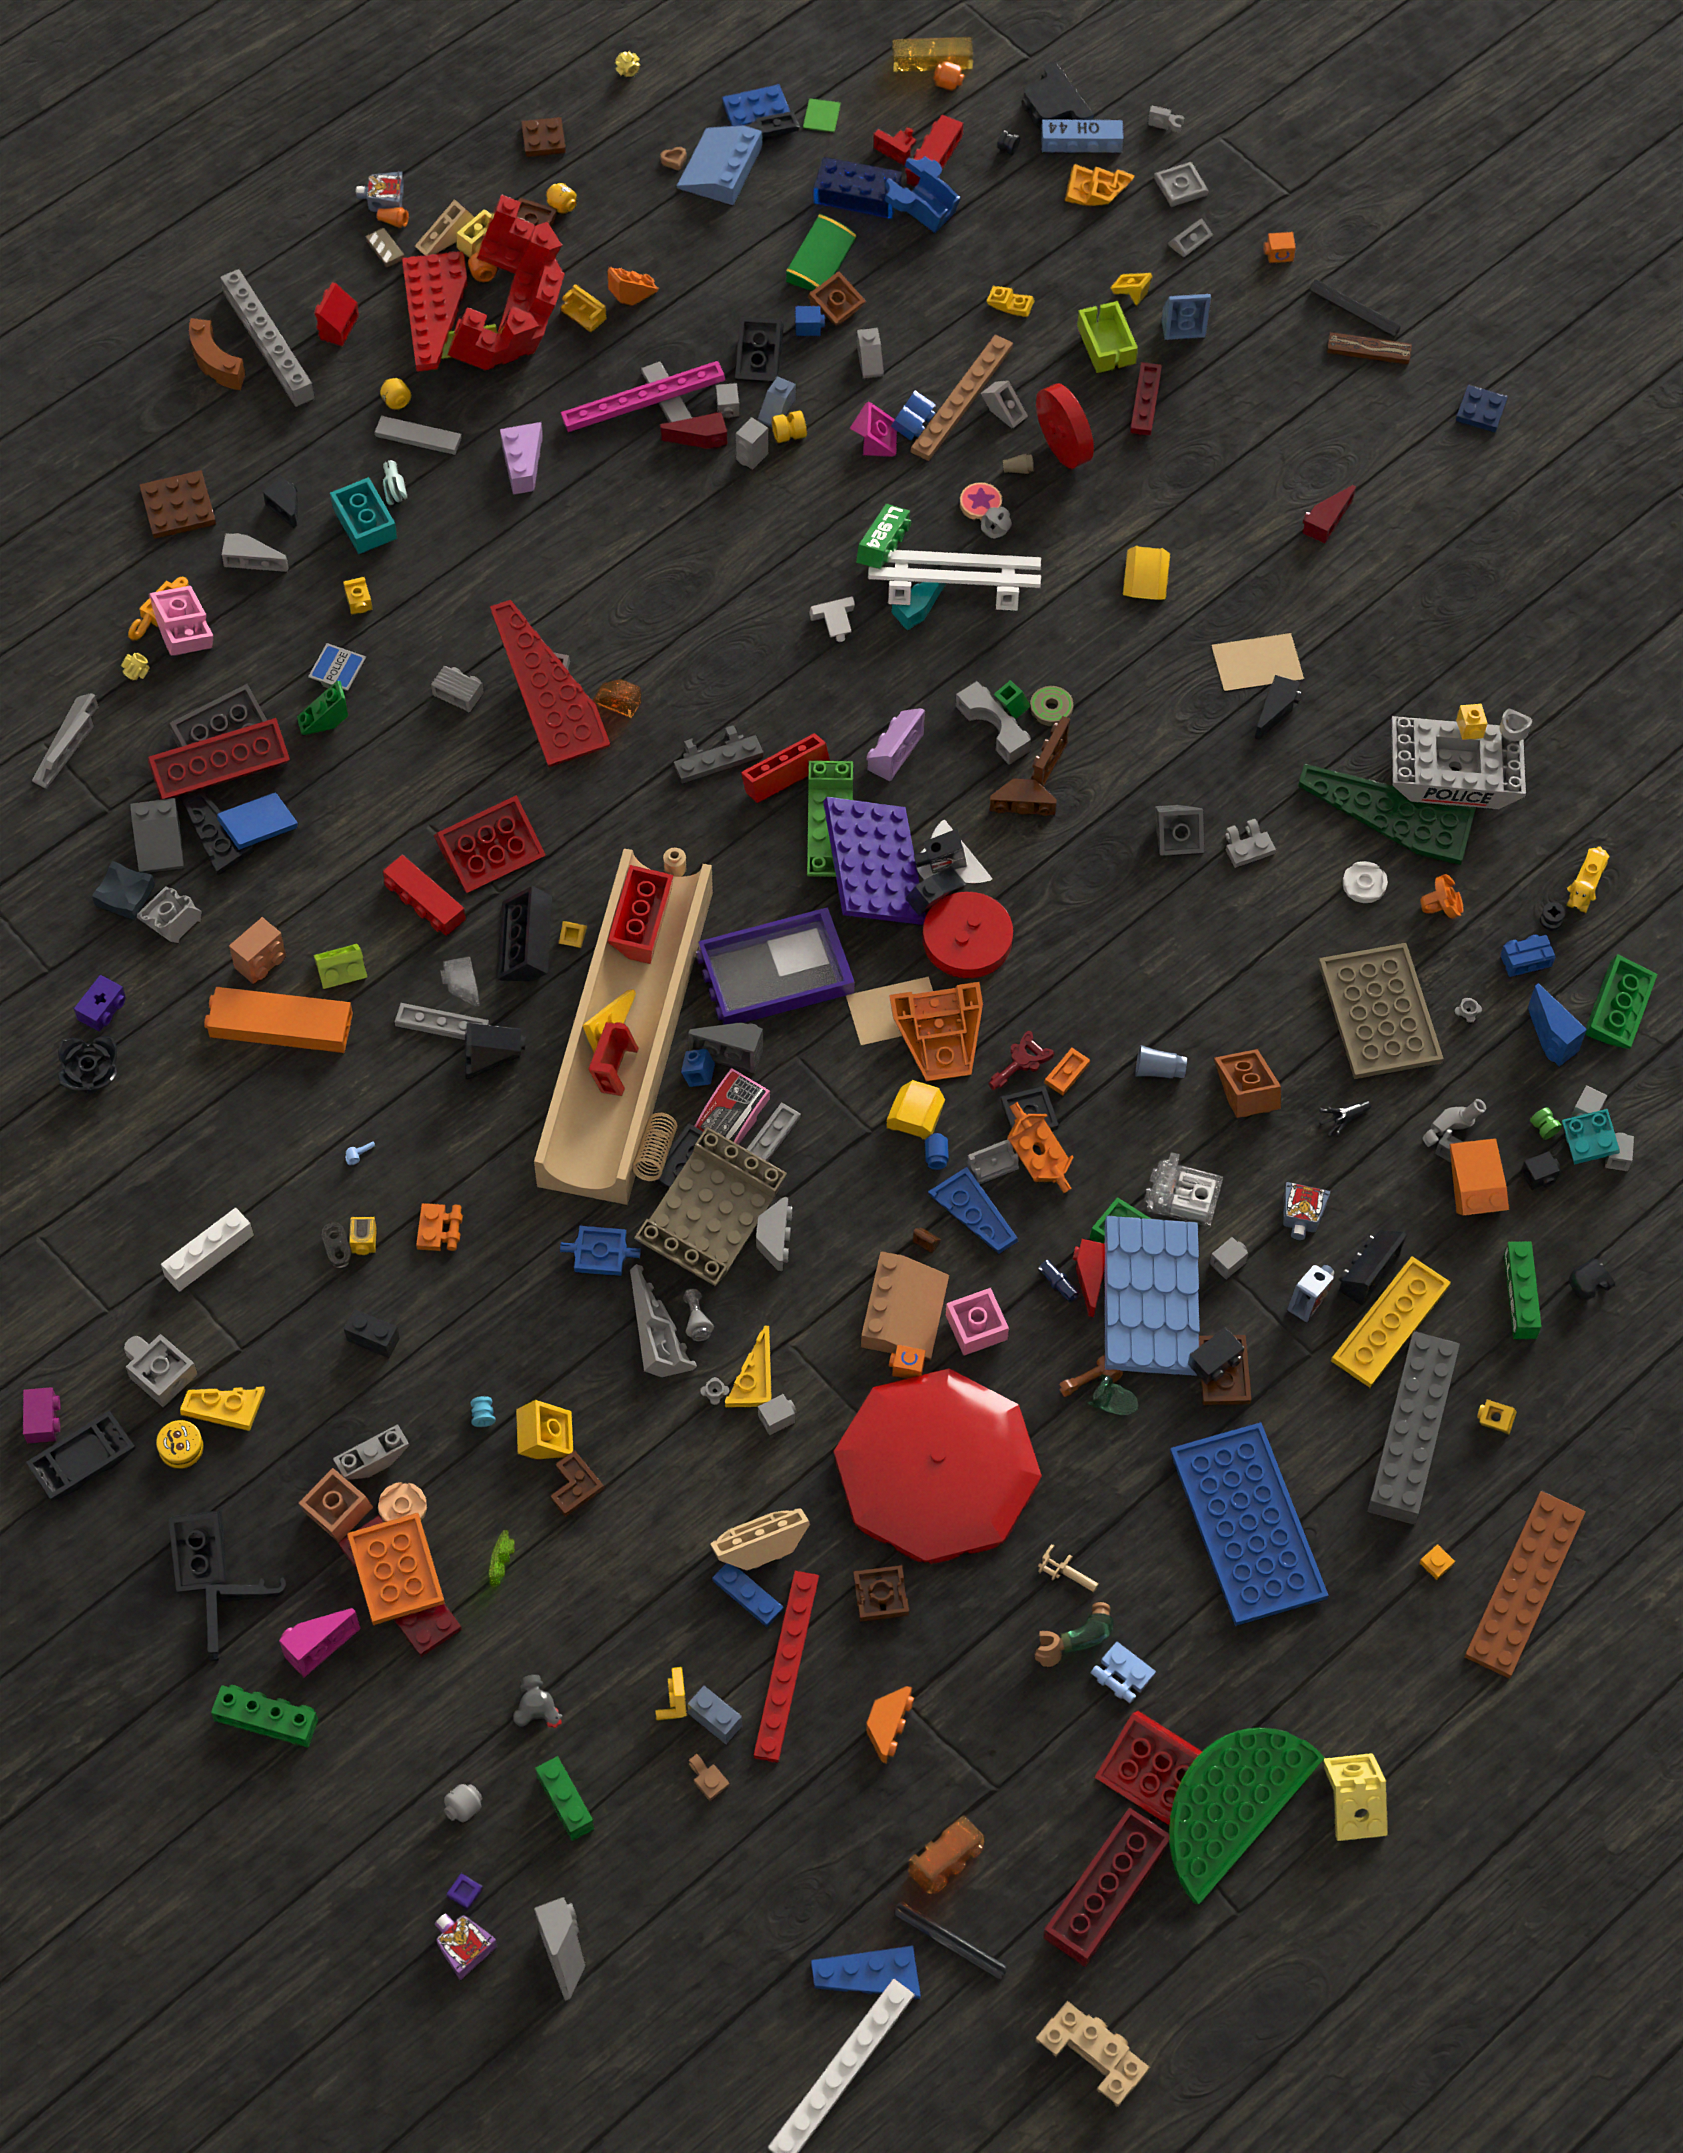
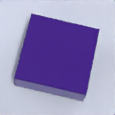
M461 1873L448 1891L447 1897L469 1910L483 1888Z

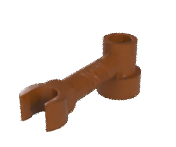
M1105 1355L1097 1360V1367L1076 1378L1064 1380L1060 1383L1062 1388L1059 1390L1066 1397L1080 1386L1099 1376H1103L1108 1384L1114 1383L1121 1378L1123 1372L1117 1369L1105 1370Z

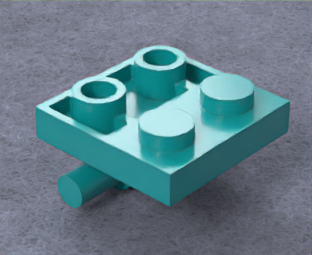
M1608 1109L1562 1120L1565 1138L1569 1145L1574 1165L1620 1153Z

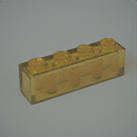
M972 38L893 40L894 71L936 70L937 65H941L944 61L959 65L961 69H972Z

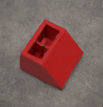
M333 282L329 289L325 290L321 304L315 308L314 315L317 319V330L319 331L320 339L343 346L359 317L357 302Z

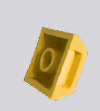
M1137 545L1128 549L1123 595L1156 600L1166 599L1170 553L1163 548L1138 547Z
M914 1080L903 1085L888 1115L887 1128L919 1136L922 1139L928 1138L934 1133L945 1103V1098L940 1089Z

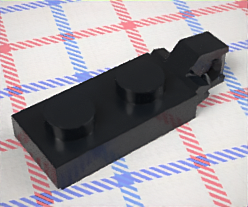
M793 111L755 118V121L751 124L743 125L762 131V138L799 131V124Z

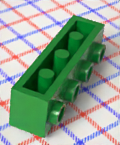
M221 1685L211 1711L212 1717L216 1722L307 1748L310 1745L318 1723L316 1712L309 1706L300 1705V1707L290 1705L291 1703L287 1700L277 1698L276 1701L268 1699L266 1695L260 1692L247 1693L235 1685H230L229 1687Z

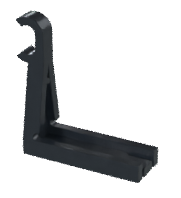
M283 1577L279 1580L281 1586L275 1589H266L264 1587L265 1581L262 1578L259 1581V1585H206L207 1652L209 1661L219 1660L217 1600L220 1599L221 1602L281 1596L286 1589Z

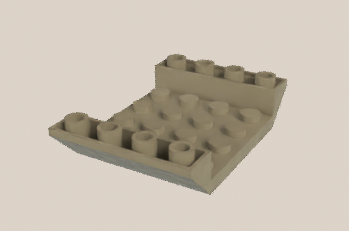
M706 1127L695 1144L694 1152L651 1218L646 1219L634 1239L716 1286L725 1277L757 1227L758 1216L765 1212L773 1202L787 1173Z

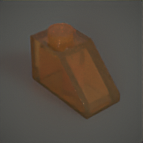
M622 679L603 683L593 698V702L632 718L641 703V688Z

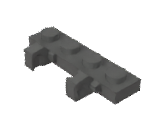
M734 725L725 728V735L729 737V741H726L723 746L703 752V749L697 751L696 745H693V738L684 741L687 753L683 754V759L674 761V768L681 783L764 757L756 735L744 739L743 735L738 736Z

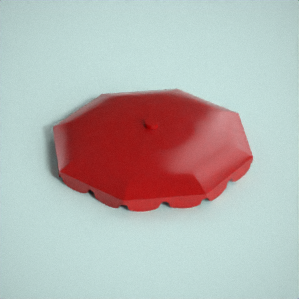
M951 1369L873 1387L834 1450L838 1473L845 1489L847 1503L855 1525L868 1536L882 1543L892 1544L897 1551L918 1562L939 1563L956 1558L965 1552L971 1554L990 1550L1003 1543L1013 1530L1023 1508L1030 1501L1042 1477L1019 1405Z

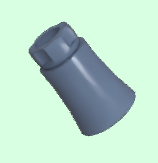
M1140 1045L1135 1076L1184 1078L1187 1057Z

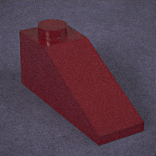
M721 412L660 424L662 441L706 449L727 445V430Z
M1351 485L1315 505L1310 513L1307 512L1302 520V524H1304L1303 534L1326 543L1354 500L1356 486Z

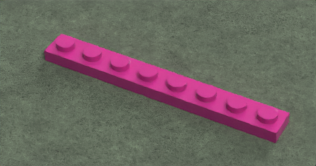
M716 361L561 412L562 420L567 431L570 432L725 381V376L719 362Z

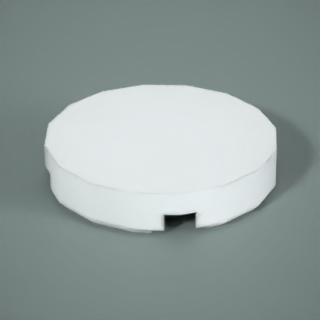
M1364 861L1354 863L1353 866L1347 869L1342 883L1344 891L1354 901L1372 903L1379 900L1385 894L1388 881L1385 872H1382L1378 865Z

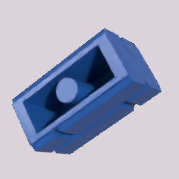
M1532 935L1523 941L1511 940L1503 945L1501 958L1506 966L1508 975L1512 977L1552 967L1555 954L1550 946L1547 935L1540 937Z

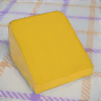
M563 921L559 944L581 948L587 926Z

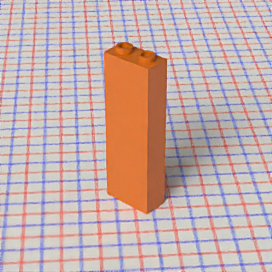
M216 987L214 995L210 996V1015H206L204 1025L208 1029L209 1036L212 1038L345 1053L353 1012L351 1002Z

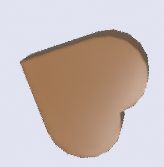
M675 147L672 150H665L661 153V163L678 171L687 158L686 150L682 147Z

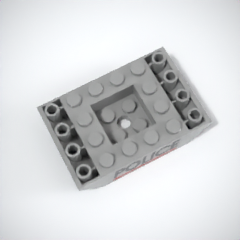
M1392 716L1393 786L1411 802L1500 809L1525 797L1523 740L1509 741L1500 733V725L1487 724L1484 738L1462 740L1457 722ZM1450 767H1456L1460 771H1453Z

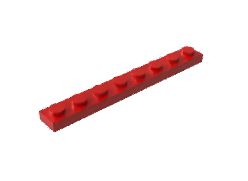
M800 1571L794 1572L755 1747L754 1758L779 1762L819 1575Z

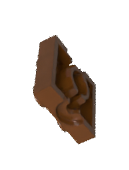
M902 1565L853 1572L860 1622L909 1616ZM876 1576H881V1579H882V1580H877V1581H876V1578H875V1577H876ZM880 1605H886V1611H880Z

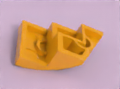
M1074 164L1071 169L1065 201L1082 205L1109 204L1133 180L1134 175L1118 169L1115 173L1098 167H1095L1092 171Z

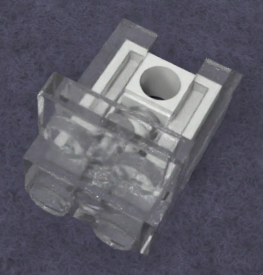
M1171 1152L1169 1160L1159 1161L1158 1169L1153 1168L1150 1181L1154 1182L1152 1189L1147 1188L1144 1200L1148 1202L1147 1211L1210 1227L1223 1176L1178 1165L1180 1154ZM1196 1196H1203L1206 1199L1200 1200Z

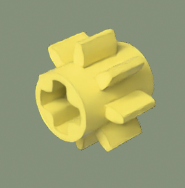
M629 51L619 54L615 62L617 72L620 75L624 74L625 77L635 75L639 70L640 65L638 61L640 59L635 53L631 54Z
M134 653L133 656L127 654L121 665L125 668L123 673L132 680H137L138 677L144 679L150 668L146 665L148 660L138 653Z

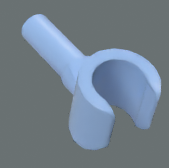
M371 1142L357 1149L355 1147L348 1148L345 1157L347 1164H357L360 1161L359 1155L375 1147V1143Z

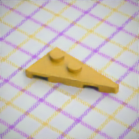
M634 989L625 991L582 1025L594 1053L606 1022L614 1024L620 1022L624 1024L636 995Z
M764 1326V1329L759 1333L753 1350L749 1353L741 1368L740 1375L737 1376L734 1382V1387L725 1400V1407H757L771 1400L769 1326Z

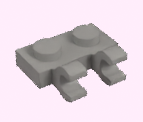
M1256 819L1247 821L1248 826L1245 829L1249 838L1240 840L1236 826L1227 828L1228 833L1225 836L1229 845L1226 846V852L1235 868L1273 855L1276 852L1268 833H1260Z

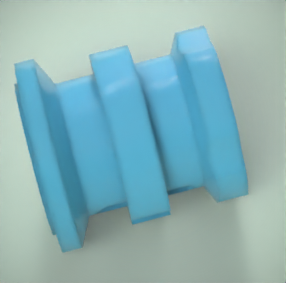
M480 1396L472 1399V1416L474 1418L471 1422L473 1426L486 1427L495 1423L496 1419L492 1416L494 1412L493 1407H491L492 1399L490 1397Z

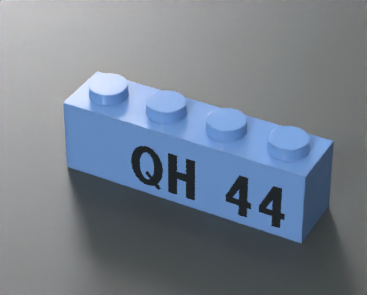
M1042 120V152H1122V120Z

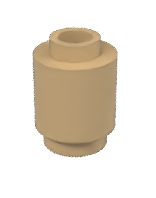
M679 848L668 849L663 857L664 871L675 877H682L686 872V855Z

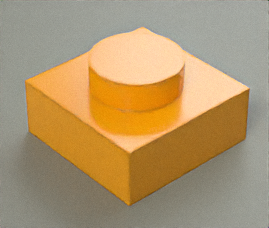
M1437 1544L1419 1563L1437 1580L1454 1565L1455 1561Z

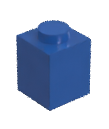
M796 306V336H820L821 327H825V317L820 315V306Z

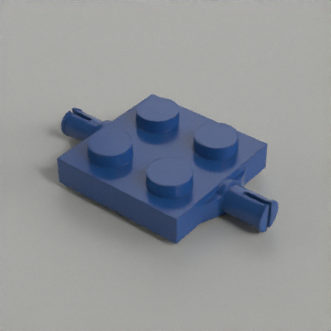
M580 1226L579 1235L575 1243L561 1242L560 1252L574 1253L575 1272L621 1276L626 1257L640 1258L641 1248H627L626 1229Z

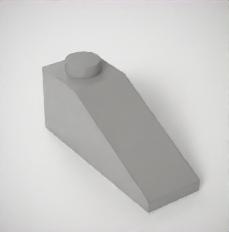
M238 533L225 535L222 550L224 567L288 572L286 555L248 535Z

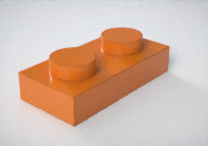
M1071 1048L1047 1076L1045 1084L1063 1096L1089 1066L1090 1059Z

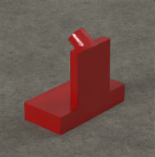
M906 128L905 132L900 130L894 137H891L878 129L874 133L873 148L905 166L906 160L910 158V148L916 143V139L911 137L914 131Z

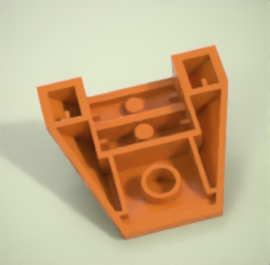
M979 982L957 985L952 989L917 994L906 992L889 995L893 1019L926 1082L972 1074L983 1007Z

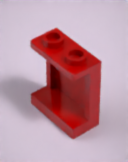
M606 1022L588 1069L601 1093L622 1096L625 1090L617 1074L623 1056L627 1051L637 1053L639 1050L628 1026L620 1022L615 1024Z

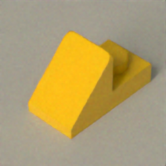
M1151 273L1123 274L1112 285L1111 290L1114 294H1130L1135 305H1138L1147 294L1153 276Z

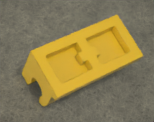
M576 284L563 296L562 300L565 303L561 306V311L588 331L592 332L606 320L605 305Z

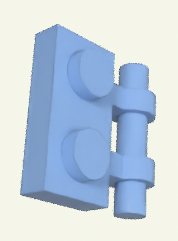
M1118 1642L1112 1646L1101 1660V1663L1107 1669L1102 1670L1096 1665L1091 1671V1674L1098 1678L1097 1681L1101 1685H1107L1116 1692L1115 1695L1118 1698H1124L1129 1703L1136 1697L1129 1690L1133 1687L1140 1693L1156 1673L1155 1670ZM1115 1673L1125 1682L1123 1684H1120L1112 1676Z

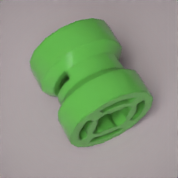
M1548 1107L1539 1110L1530 1119L1532 1125L1540 1130L1539 1134L1544 1140L1553 1137L1562 1129L1561 1123L1553 1118V1113Z

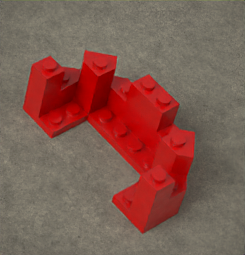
M504 195L500 196L489 219L476 258L515 274L498 332L483 328L487 317L486 314L467 307L462 319L459 318L447 354L450 357L484 370L494 368L495 365L511 362L518 359L519 356L535 353L544 335L548 319L556 305L565 274L555 260L562 244L548 222L534 226L530 222L517 218L521 202Z

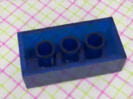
M823 157L814 185V203L892 218L895 208L885 201L888 191L884 185L890 178L901 187L902 172Z

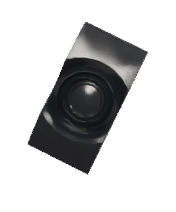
M109 1410L26 1463L51 1501L77 1491L97 1474L114 1468L135 1450V1446Z

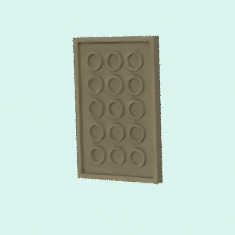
M1407 943L1319 958L1320 970L1354 1079L1443 1062V1055Z

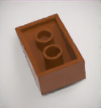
M1258 1049L1214 1058L1229 1105L1237 1118L1281 1109V1086Z

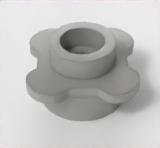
M1464 998L1461 1005L1455 1009L1456 1015L1466 1018V1021L1470 1023L1474 1022L1475 1016L1482 1012V1007L1474 999Z
M715 1377L711 1378L706 1383V1386L701 1388V1395L708 1397L713 1405L719 1404L720 1399L729 1394V1388L724 1386L723 1382Z

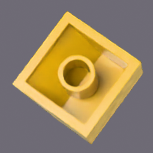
M534 1400L516 1409L518 1454L534 1459L563 1458L573 1452L571 1411L538 1400Z

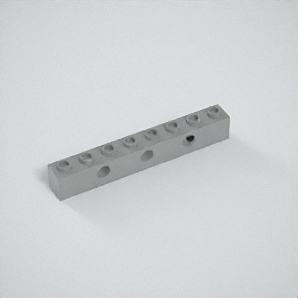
M238 269L221 276L225 296L295 407L314 399L311 381L241 271Z

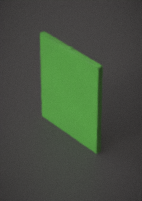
M809 99L803 128L835 133L841 103Z

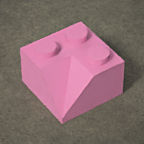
M991 1288L947 1303L946 1317L963 1355L1008 1340L1009 1327Z

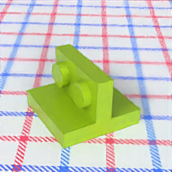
M358 944L314 955L323 989L367 978L362 959L363 955Z

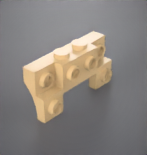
M1067 2001L1057 2015L1049 2021L1036 2037V2041L1042 2043L1053 2052L1055 2057L1068 2043L1069 2047L1106 2076L1097 2091L1106 2095L1118 2107L1146 2075L1149 2066L1129 2051L1128 2043L1119 2034L1113 2035L1106 2029L1107 2025L1097 2017L1093 2019L1090 2015H1084Z

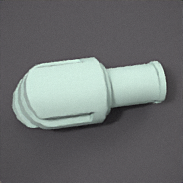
M388 461L389 468L387 462L383 465L386 475L383 479V486L387 504L393 505L394 500L400 502L402 497L407 499L404 479L398 474L396 462Z

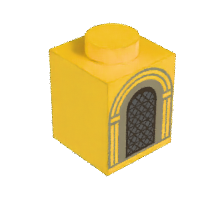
M351 1217L350 1247L352 1253L359 1255L375 1253L377 1227L374 1217Z

